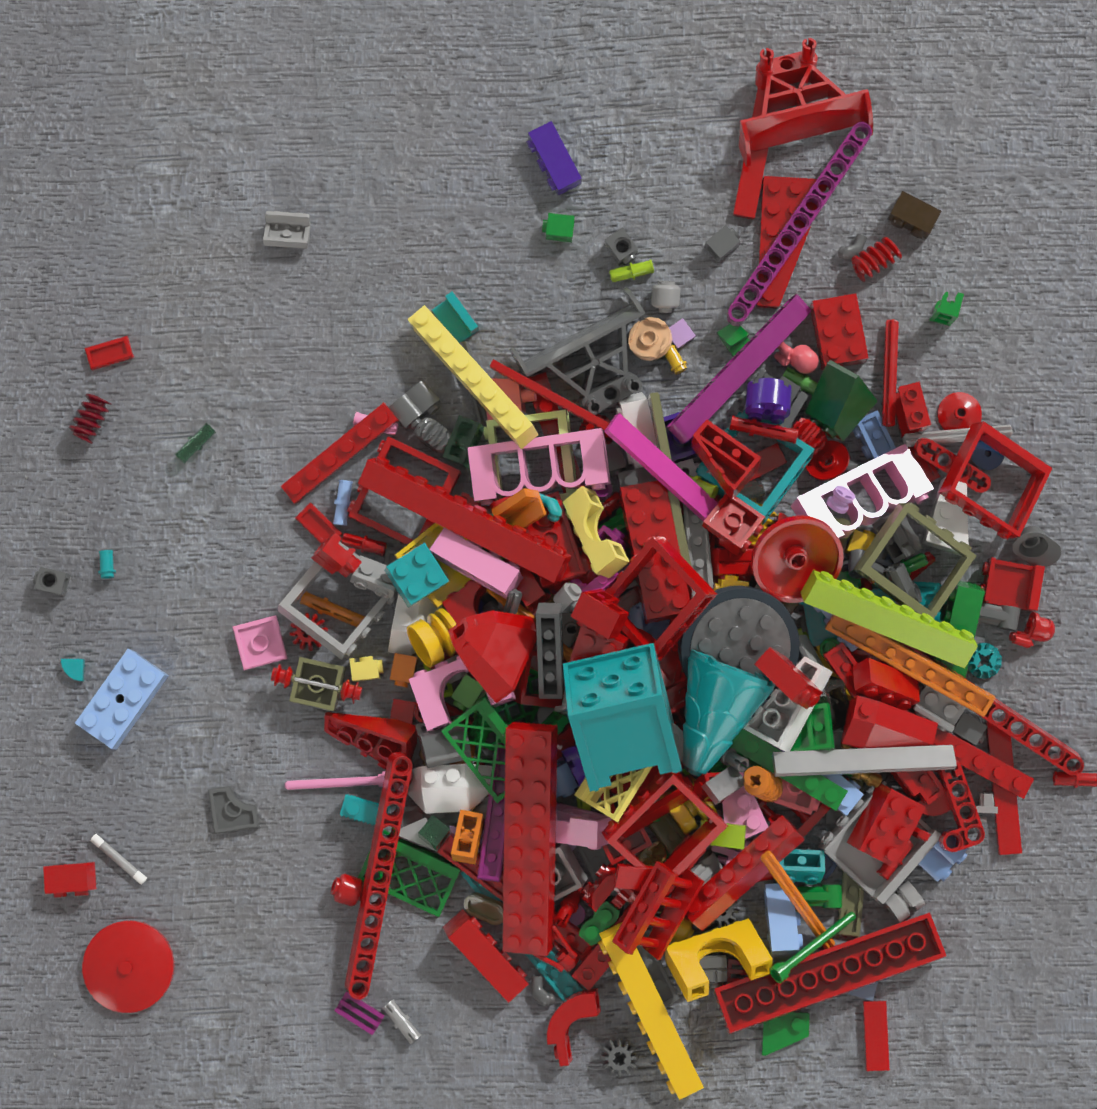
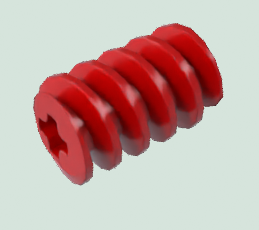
M883 237L881 243L877 241L874 243V247H867L866 252L861 251L859 253V257L854 255L852 257V265L859 279L865 282V274L872 278L871 270L880 273L879 265L886 269L888 268L887 260L894 264V256L901 260L902 254L894 242L887 237Z

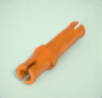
M308 591L303 594L300 601L301 605L303 604L317 610L318 614L322 615L324 613L354 627H358L366 617L330 602L329 598H321Z

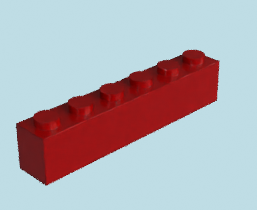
M781 815L701 887L686 916L695 926L703 931L769 872L761 860L762 854L766 851H771L777 861L780 862L805 839Z

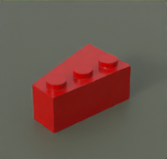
M707 419L693 434L691 447L731 501H733L759 470L761 457Z

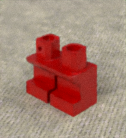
M334 533L321 543L311 559L331 574L338 571L346 578L351 573L353 574L362 562L353 555L356 549L350 548L346 550L338 544L342 538Z

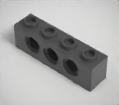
M539 603L536 611L539 699H562L565 687L562 603Z

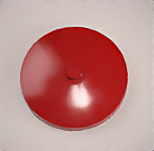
M803 515L781 519L768 527L756 541L751 555L752 573L759 587L779 601L787 603L804 602L801 591L813 570L820 573L825 571L831 574L834 579H837L843 565V548L835 531L824 521Z
M134 920L116 922L99 931L88 944L82 963L84 982L92 997L107 1009L121 1013L138 1012L158 1002L169 989L175 969L173 951L164 935L155 927Z

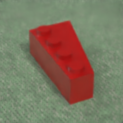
M464 909L460 910L443 926L447 937L509 1003L529 985L525 979L527 976L526 972L519 965L515 967L510 962L512 957L507 952L500 951L496 946L498 942L490 933L485 934L481 928L483 926L474 916L471 918Z

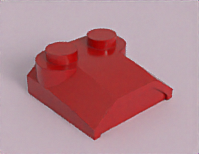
M611 863L608 866L603 864L595 873L598 878L594 883L588 882L581 891L584 894L581 899L595 912L615 889L613 884L616 867L611 865Z

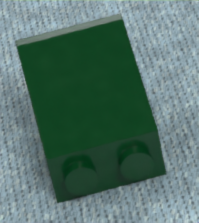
M829 360L805 413L810 418V421L815 422L830 438L836 437L844 441L878 401L859 375Z

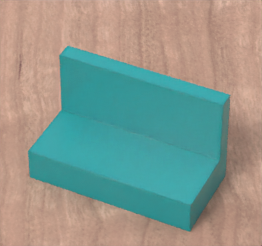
M453 291L445 296L446 300L432 309V312L439 322L460 343L478 332L479 328Z

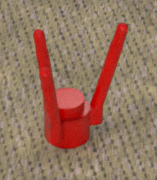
M553 925L552 930L565 947L562 948L554 940V947L559 951L555 956L557 962L545 956H533L555 967L559 972L563 970L569 972L578 963V954L570 947L557 927Z

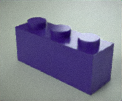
M552 121L528 132L529 140L526 143L531 153L535 152L539 159L536 162L541 172L545 171L549 177L546 181L551 191L555 190L559 196L582 184V178Z

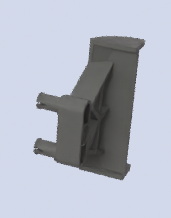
M625 287L622 290L629 305L524 361L514 347L509 350L520 372L528 377L548 367L582 394L578 399V405L596 415L603 409L633 393H637L636 391L640 392L642 389V383L638 376L628 372L626 324L645 315V312L634 294ZM618 329V345L594 357L588 344ZM582 347L589 359L565 373H562L552 365V363ZM619 353V368L603 362ZM596 365L619 374L591 389ZM586 371L581 388L571 378ZM612 387L614 389L613 396L605 398V390Z

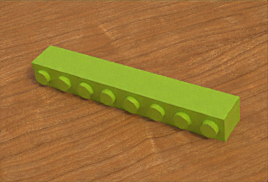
M813 570L801 591V596L806 604L964 669L978 647L974 635L967 630H957L945 621L940 623L926 613L919 614L914 612L907 605L899 606L890 598L875 596L873 592L866 588L858 589L849 581L834 579L831 574L825 571L820 573Z

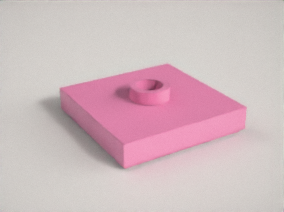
M277 615L233 626L244 671L288 659Z

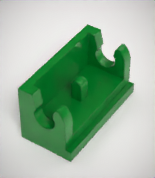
M945 292L942 299L936 303L929 321L951 326L959 316L964 294L958 292L955 301L949 303L947 302L948 292Z

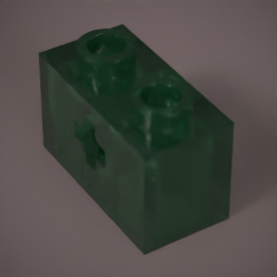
M459 415L443 457L449 462L469 469L467 447L478 446L484 426L479 422Z

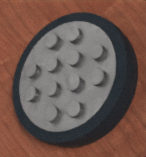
M728 586L715 590L717 593L716 597L678 640L679 660L687 679L688 658L691 649L713 656L718 662L752 674L757 672L762 675L765 674L754 664L769 647L786 656L795 666L799 656V635L789 611L772 595L749 586Z

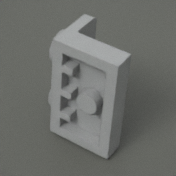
M360 555L359 560L362 563L352 574L350 582L354 583V586L359 589L365 590L367 588L375 591V594L380 597L392 598L396 588L384 571L387 565Z
M925 685L919 693L920 702L913 705L914 713L917 716L929 718L938 723L937 728L944 732L946 730L953 732L954 725L966 707Z

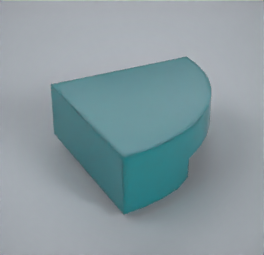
M61 659L64 672L70 678L84 682L85 659Z

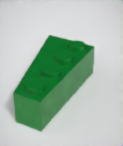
M959 581L948 597V606L945 610L943 621L950 623L957 630L961 631L964 629L971 632L975 638L985 593L983 588L979 584ZM935 657L937 660H939L940 662H942L943 664H945L946 666H948L949 668H951L952 670L966 678L968 664L964 669L960 666H957L938 657Z

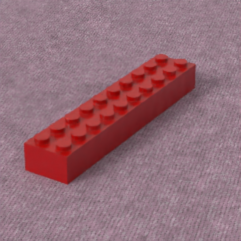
M512 722L506 728L503 952L548 956L554 947V931L552 926L554 925L558 725Z
M929 912L813 953L792 968L789 977L782 983L776 982L771 974L754 980L746 977L717 987L713 991L728 1033L732 1034L938 961L947 955Z

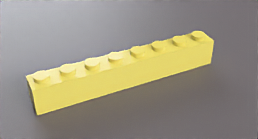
M425 305L408 318L414 331L520 449L538 436L535 427Z

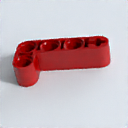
M957 760V766L951 770V773L945 772V770H938L942 786L947 791L945 794L957 828L945 831L939 838V845L948 852H957L977 845L985 837V831L962 766ZM952 777H958L959 779L948 782V779H952ZM956 784H959L962 788V794L959 797L954 796L952 793V788ZM963 806H967L970 810V815L966 819H963L960 815V809ZM971 828H975L978 833L977 838L973 841L968 838L967 834ZM950 835L956 838V844L952 848H949L946 844V839Z

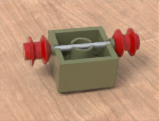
M299 657L296 674H293L291 666L287 670H283L281 664H279L278 668H273L271 681H274V686L278 683H283L286 689L293 683L290 702L334 712L337 710L340 696L343 702L347 698H351L354 704L356 700H360L363 688L359 686V682L351 685L349 679L343 683L345 667Z

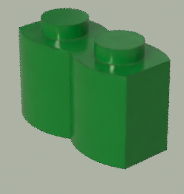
M612 895L607 897L599 909L586 920L580 929L579 936L591 946L601 940L599 933L611 927L623 911L624 905L618 909L611 903Z

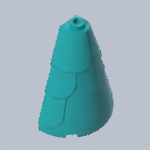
M691 649L688 658L686 722L683 724V763L689 768V773L696 776H701L702 773L707 774L733 744L732 740L749 723L753 714L773 692L776 685L767 676L757 672L752 674L718 662L713 656Z

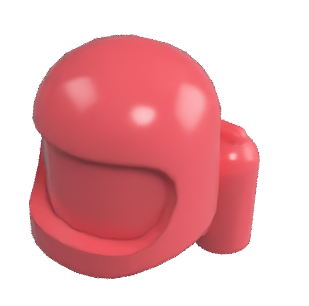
M782 342L777 347L779 351L774 355V358L782 366L791 364L797 371L803 374L815 371L819 362L817 354L807 345H799L792 349Z

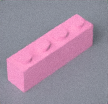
M446 528L442 530L429 549L435 559L507 599L509 591L516 589L523 579L520 568L513 562L508 561L506 563L500 560L501 557L492 551L486 552L482 549V546L472 541L469 542Z

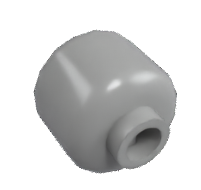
M658 281V284L652 287V306L659 308L660 313H672L673 308L680 306V287L675 285V281Z

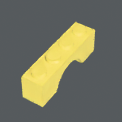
M581 486L563 501L566 515L574 525V532L582 542V549L589 557L594 573L611 578L625 567L629 560L621 544L608 539L601 541L599 538L597 524L604 508L596 491Z

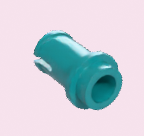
M113 550L99 551L100 571H98V574H100L101 579L114 578L116 570H114Z

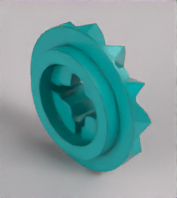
M979 643L969 660L968 670L972 675L981 679L993 677L1002 666V656L998 648L990 643ZM991 654L988 659L991 668L985 664L977 667L981 661L979 655L985 657Z

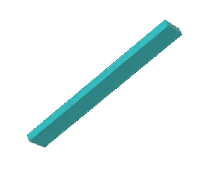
M461 872V875L475 892L503 903L502 900L466 873ZM551 950L548 956L545 957L557 962L556 955ZM525 954L562 1001L572 994L583 990L569 972L565 970L559 972L555 967L531 954Z

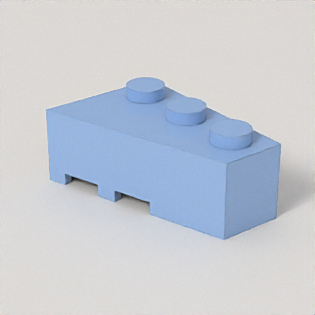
M778 883L765 884L764 902L770 955L773 959L772 962H786L799 952V948H803L802 934H798L797 926L801 925L800 914L795 911L794 905Z

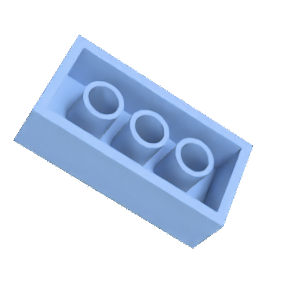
M127 649L75 724L109 748L117 750L169 675L135 651ZM122 694L124 701L119 703L118 697Z

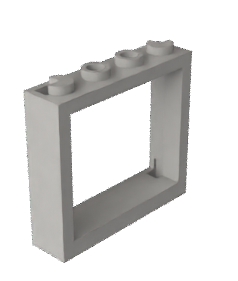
M341 542L338 543V544H340L344 549H346V550L349 549L348 547H346V546H345L344 544H342ZM353 553V555L359 559L360 556H358L356 553ZM314 562L281 601L278 612L343 660L346 655L350 656L356 650V642L360 638L363 640L371 631L369 626L374 621L378 623L385 614L383 609L387 604L392 606L398 597L396 594L397 590H395L392 598L381 597L342 645L293 607L324 570L322 566Z

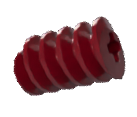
M86 394L85 397L89 402H81L85 410H77L81 418H73L77 426L70 425L68 428L73 432L72 435L93 444L89 436H97L93 428H101L97 420L105 421L101 412L109 413L105 405L112 404L96 395Z

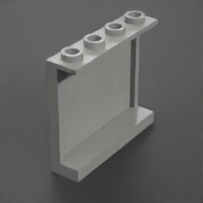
M881 781V783L886 786L887 783L885 781ZM867 786L865 789L867 792L848 815H842L837 820V826L833 831L827 832L822 837V843L819 845V848L876 902L884 904L939 841L941 834L931 829L920 819L916 827L931 834L928 841L920 840L911 835L909 840L913 843V848L903 859V864L897 867L889 880L884 879L876 872L884 862L847 843L863 810L868 806L875 789L873 786Z

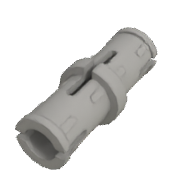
M394 999L382 1008L395 1025L393 1026L395 1029L398 1028L409 1044H412L421 1036L410 1022L409 1015L403 1013Z

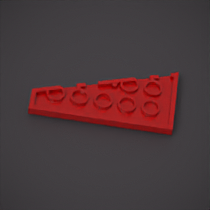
M763 176L759 263L817 179ZM821 184L818 188L824 193L827 186ZM806 203V207L809 210L814 211L817 209L814 203ZM794 221L796 228L802 229L805 227L802 221ZM810 228L756 307L779 308ZM783 238L781 240L784 246H792L790 239ZM769 257V261L772 264L777 265L780 263L778 257ZM758 274L759 282L765 283L768 281L766 275Z

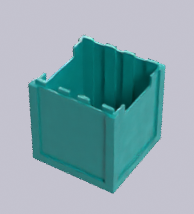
M654 643L563 663L568 718L590 792L599 791V788L611 786L609 776L656 765H658L660 774L669 772L676 774L682 771L672 723H674Z

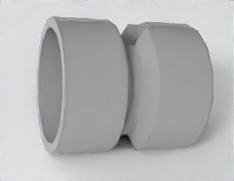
M909 881L898 887V892L893 893L884 903L898 923L910 917V911L916 912L926 905L918 891Z

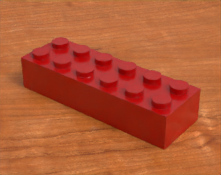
M658 480L620 487L619 498L631 556L633 557L643 549L644 542L650 537H664L680 554L667 488ZM656 552L636 576L645 624L675 619L690 601L687 583Z

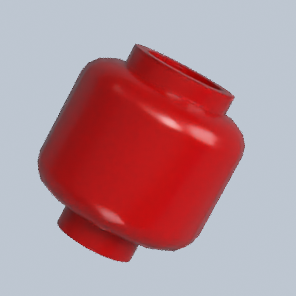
M342 874L339 878L336 877L334 879L330 894L333 895L334 901L351 907L355 906L358 901H361L363 882L358 877Z

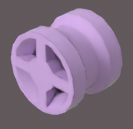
M837 485L833 490V496L827 499V505L835 512L845 514L849 509L848 504L854 501L855 495L848 488Z

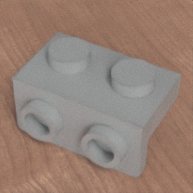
M266 211V225L263 237L264 246L308 249L311 230L309 214Z

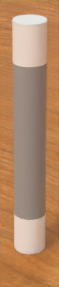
M95 834L90 841L139 884L142 885L146 881V876L101 837Z

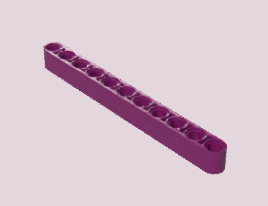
M859 122L854 125L739 292L727 312V321L731 325L740 326L747 320L865 148L872 134L871 127L867 123ZM857 131L863 132V133L865 134L866 138H864V139L858 138V137L855 135V132H857ZM850 149L854 155L851 157L845 156L843 150ZM831 167H838L841 170V174H833ZM821 184L826 185L829 188V192H821L818 186ZM806 203H814L817 209L814 211L809 210L806 207ZM794 221H802L805 227L802 229L796 228ZM783 238L790 239L792 246H784L781 240ZM769 257H778L780 263L777 265L772 264L769 261ZM764 274L767 276L768 281L761 283L757 280L756 276ZM752 292L755 295V300H746L744 293ZM740 310L743 313V317L736 319L732 316L731 312Z

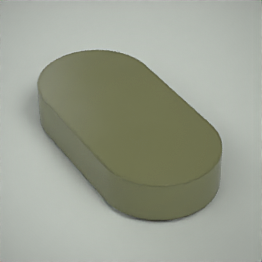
M478 892L471 893L466 897L464 908L469 915L492 925L503 923L502 902Z

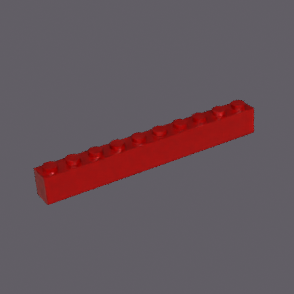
M377 456V458L367 460L358 482L359 485L553 583L562 580L572 557L566 553L567 550L558 545L551 546L546 543L547 540L539 535L532 536L526 533L527 530L519 525L512 526L506 523L507 520L498 515L492 516L486 513L487 510L478 505L472 506L467 503V499L458 495L452 496L447 493V489L438 485L434 487L428 484L427 479L421 476L414 477L408 474L409 471L400 466L394 467L389 464V460Z

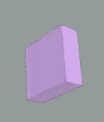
M683 318L669 327L672 333V343L677 350L696 337Z

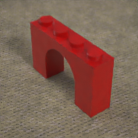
M504 559L503 561L508 563L510 560ZM516 564L520 568V573L523 577L516 589L522 593L521 600L530 612H533L537 609L539 603H545L549 598L532 572ZM471 579L465 583L464 588L447 595V599L442 604L455 623L458 624L465 617L479 614V603L482 596L487 592V588Z

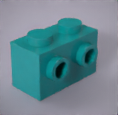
M794 849L779 862L793 883L805 882L809 885L821 883L825 874L823 850Z

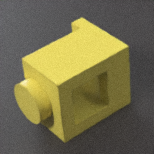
M373 656L359 658L360 662H356L355 658L349 659L353 682L381 679L380 673H384L382 660H373Z

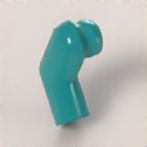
M539 493L544 507L549 512L548 520L552 522L559 521L560 516H562V509L558 501Z

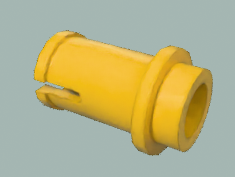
M672 345L665 354V357L672 367L671 372L678 375L687 369V362L682 360L675 345Z

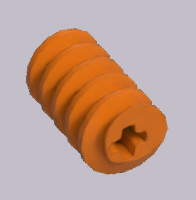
M760 766L750 767L744 772V788L749 794L765 802L776 801L781 796L783 784L780 777H775L773 773Z

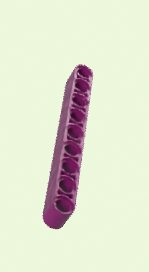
M798 294L793 295L667 426L670 432L682 444L693 436L706 419L709 420L809 315L812 309Z

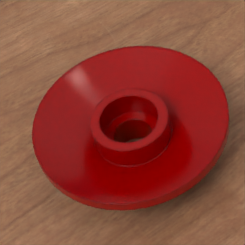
M964 392L949 394L941 401L937 417L939 424L944 430L970 428L974 423L981 422L982 410L980 404L973 396ZM959 409L964 410L965 415L963 417L958 415L957 411Z
M832 440L827 441L821 451L813 455L806 469L815 479L823 481L832 480L840 476L848 467L849 452L842 443Z

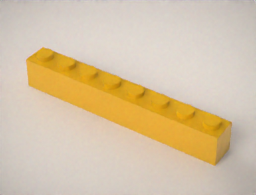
M621 922L599 933L602 941L598 942L603 954L608 953L612 960L608 964L613 975L618 973L621 981L617 983L623 995L628 993L631 999L627 1003L632 1014H638L641 1020L637 1024L642 1034L647 1033L650 1041L646 1043L652 1055L657 1053L660 1059L656 1063L661 1074L666 1073L669 1078L666 1084L671 1094L676 1093L679 1100L704 1087L637 948L633 955L626 954L612 942L622 924Z

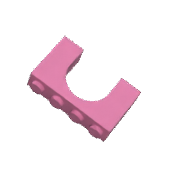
M457 656L456 661L449 664L448 661L436 664V669L427 672L426 669L414 673L413 678L409 679L427 731L442 729L452 722L445 704L444 690L446 684L453 676L458 673L469 672L460 656ZM511 692L507 697L496 703L487 693L490 704L493 707L516 700L514 692Z

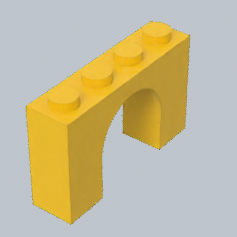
M749 918L736 921L721 928H715L701 935H694L680 942H673L668 945L665 951V962L687 1002L709 995V980L699 962L710 953L725 952L736 957L750 980L770 974L769 968L772 967L773 961Z

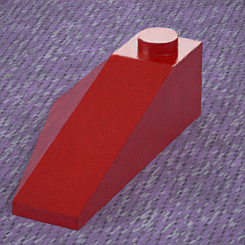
M856 696L849 703L841 744L858 749L933 746L938 723L876 700Z
M326 712L324 716V731L345 745L352 744L361 750L360 754L364 757L369 755L379 761L378 765L383 769H386L388 758L394 752H402L410 760L412 759L417 745L415 725L398 719ZM398 760L395 766L398 764H404L405 760Z

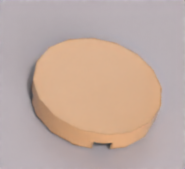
M648 317L633 325L629 331L628 344L636 357L641 360L653 361L664 356L670 349L672 333L664 321L659 318Z

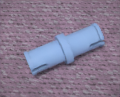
M339 480L337 499L334 500L336 509L333 524L347 526V510L351 503L350 496L353 481Z

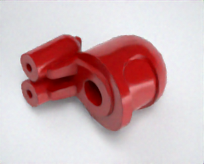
M1031 612L1025 630L1011 632L1009 640L1013 644L1030 648L1034 646L1032 640L1047 642L1052 639L1055 633V624L1051 619L1040 617L1038 613Z

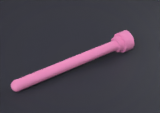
M385 771L382 774H378V776L287 781L284 786L287 790L372 785L383 787Z

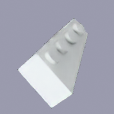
M805 656L796 665L805 676L823 691L832 671ZM778 688L773 691L771 698L764 706L759 707L755 712L756 715L743 729L788 752L794 745L813 707L805 709L791 701Z

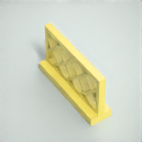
M652 767L643 768L638 772L636 770L630 771V775L623 778L622 773L616 774V781L611 782V786L599 788V791L590 792L585 777L575 796L618 822ZM631 781L628 791L623 792V784ZM617 787L618 795L610 798L609 790ZM604 792V800L597 803L598 799ZM618 801V807L614 814H612L610 804Z

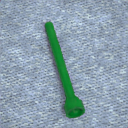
M849 912L785 963L777 962L769 968L772 978L778 983L785 981L789 977L792 968L854 921L856 918L855 913Z

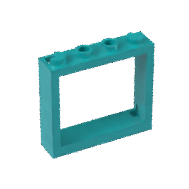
M745 410L743 411V413L738 412V414L735 416L739 418L748 419V415L745 413ZM762 420V421H760V422H763V423H768V424L776 425V424L771 423V421H769V420ZM728 428L724 431L733 438L739 433V431L729 430ZM798 438L796 444L775 439L798 453L799 456L762 506H759L740 493L736 496L765 516L762 525H764L813 458L814 448ZM701 462L695 471L697 476L701 477L703 481L717 485L719 488L717 495H720L722 499L726 494L714 476L709 474L705 464Z

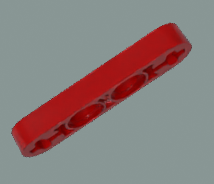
M920 438L914 445V451L919 457L948 474L957 455L928 438ZM929 443L927 447L935 451L933 455L926 451L922 453L921 445ZM946 453L949 461L946 465L941 466L938 463V457ZM968 463L966 466L967 473L959 481L966 483L967 487L976 492H986L991 486L990 477ZM973 475L978 479L982 478L984 485L977 486V483L970 479Z

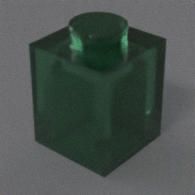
M432 815L418 832V837L437 851L450 834L451 829Z

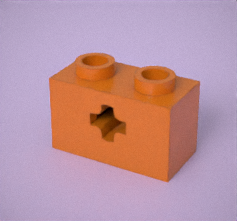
M460 810L451 851L453 861L476 864L485 821L482 813Z

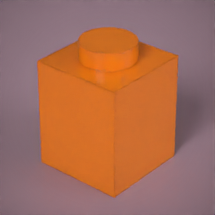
M395 653L390 680L395 681V686L407 688L408 684H410L409 679L413 678L414 673H416L418 657Z

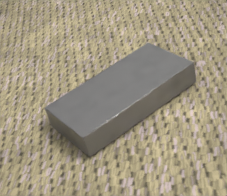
M730 766L701 787L716 805L743 787L744 778L737 769Z

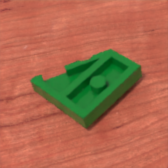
M829 703L816 704L813 707L790 751L835 749Z
M791 1012L763 1022L762 1055L766 1056L809 1037L810 1013Z

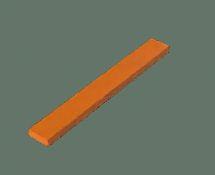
M833 614L825 626V629L983 717L996 699L991 693L882 634Z

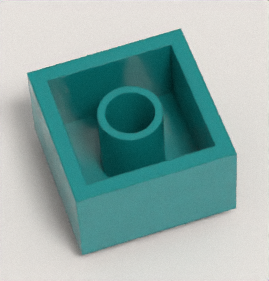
M425 543L389 564L384 569L408 608L449 582Z

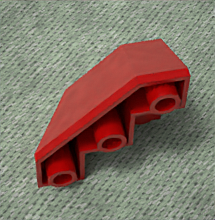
M492 610L465 617L448 630L452 645L464 665L494 702L498 703L515 690L537 640L536 623L531 616Z

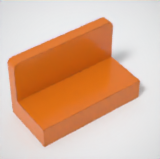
M523 488L492 509L493 516H501L507 520L508 524L512 526L519 525L523 528H527L546 515L538 490Z

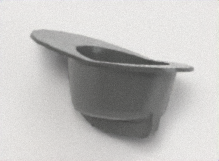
M1036 526L1025 527L1020 537H1017L1012 545L1013 552L1017 556L1034 566H1051L1059 560L1062 552L1057 542Z

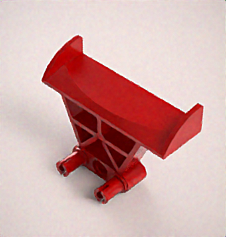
M808 38V44L807 39L803 40L802 51L773 58L774 52L769 48H766L765 55L764 49L760 51V62L756 66L755 85L759 89L765 90L762 115L740 120L739 150L746 167L751 166V152L853 127L859 122L867 123L872 130L871 136L873 135V113L868 89L845 94L817 69L818 57L815 53L817 43L813 38ZM800 82L798 89L790 85L793 83ZM828 98V99H825V100H821V101H817V102H813V103L806 104V103H808V102H812V101H816V100ZM791 106H796V107H793V108H789V109H785V110H781V111H777V112H773V113L767 114V112H771V111H775V110H779V109H783V108H787V107H791Z

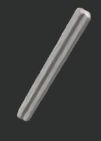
M1011 425L992 426L1008 438L1013 434ZM970 428L909 433L903 436V443L907 447H911L920 438L931 439L937 444L963 442Z

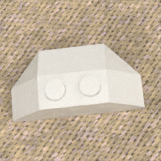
M398 593L388 652L413 655L415 651L409 641L407 627L420 619L427 622V616L430 613L434 614L436 610L442 608V605L436 608L429 598L425 597L408 608Z
M467 764L441 765L428 769L427 766L412 769L413 776L407 792L426 814L458 813L460 810L472 811L489 794ZM479 765L478 771L481 775L491 776L492 766ZM485 779L486 782L490 785V779Z

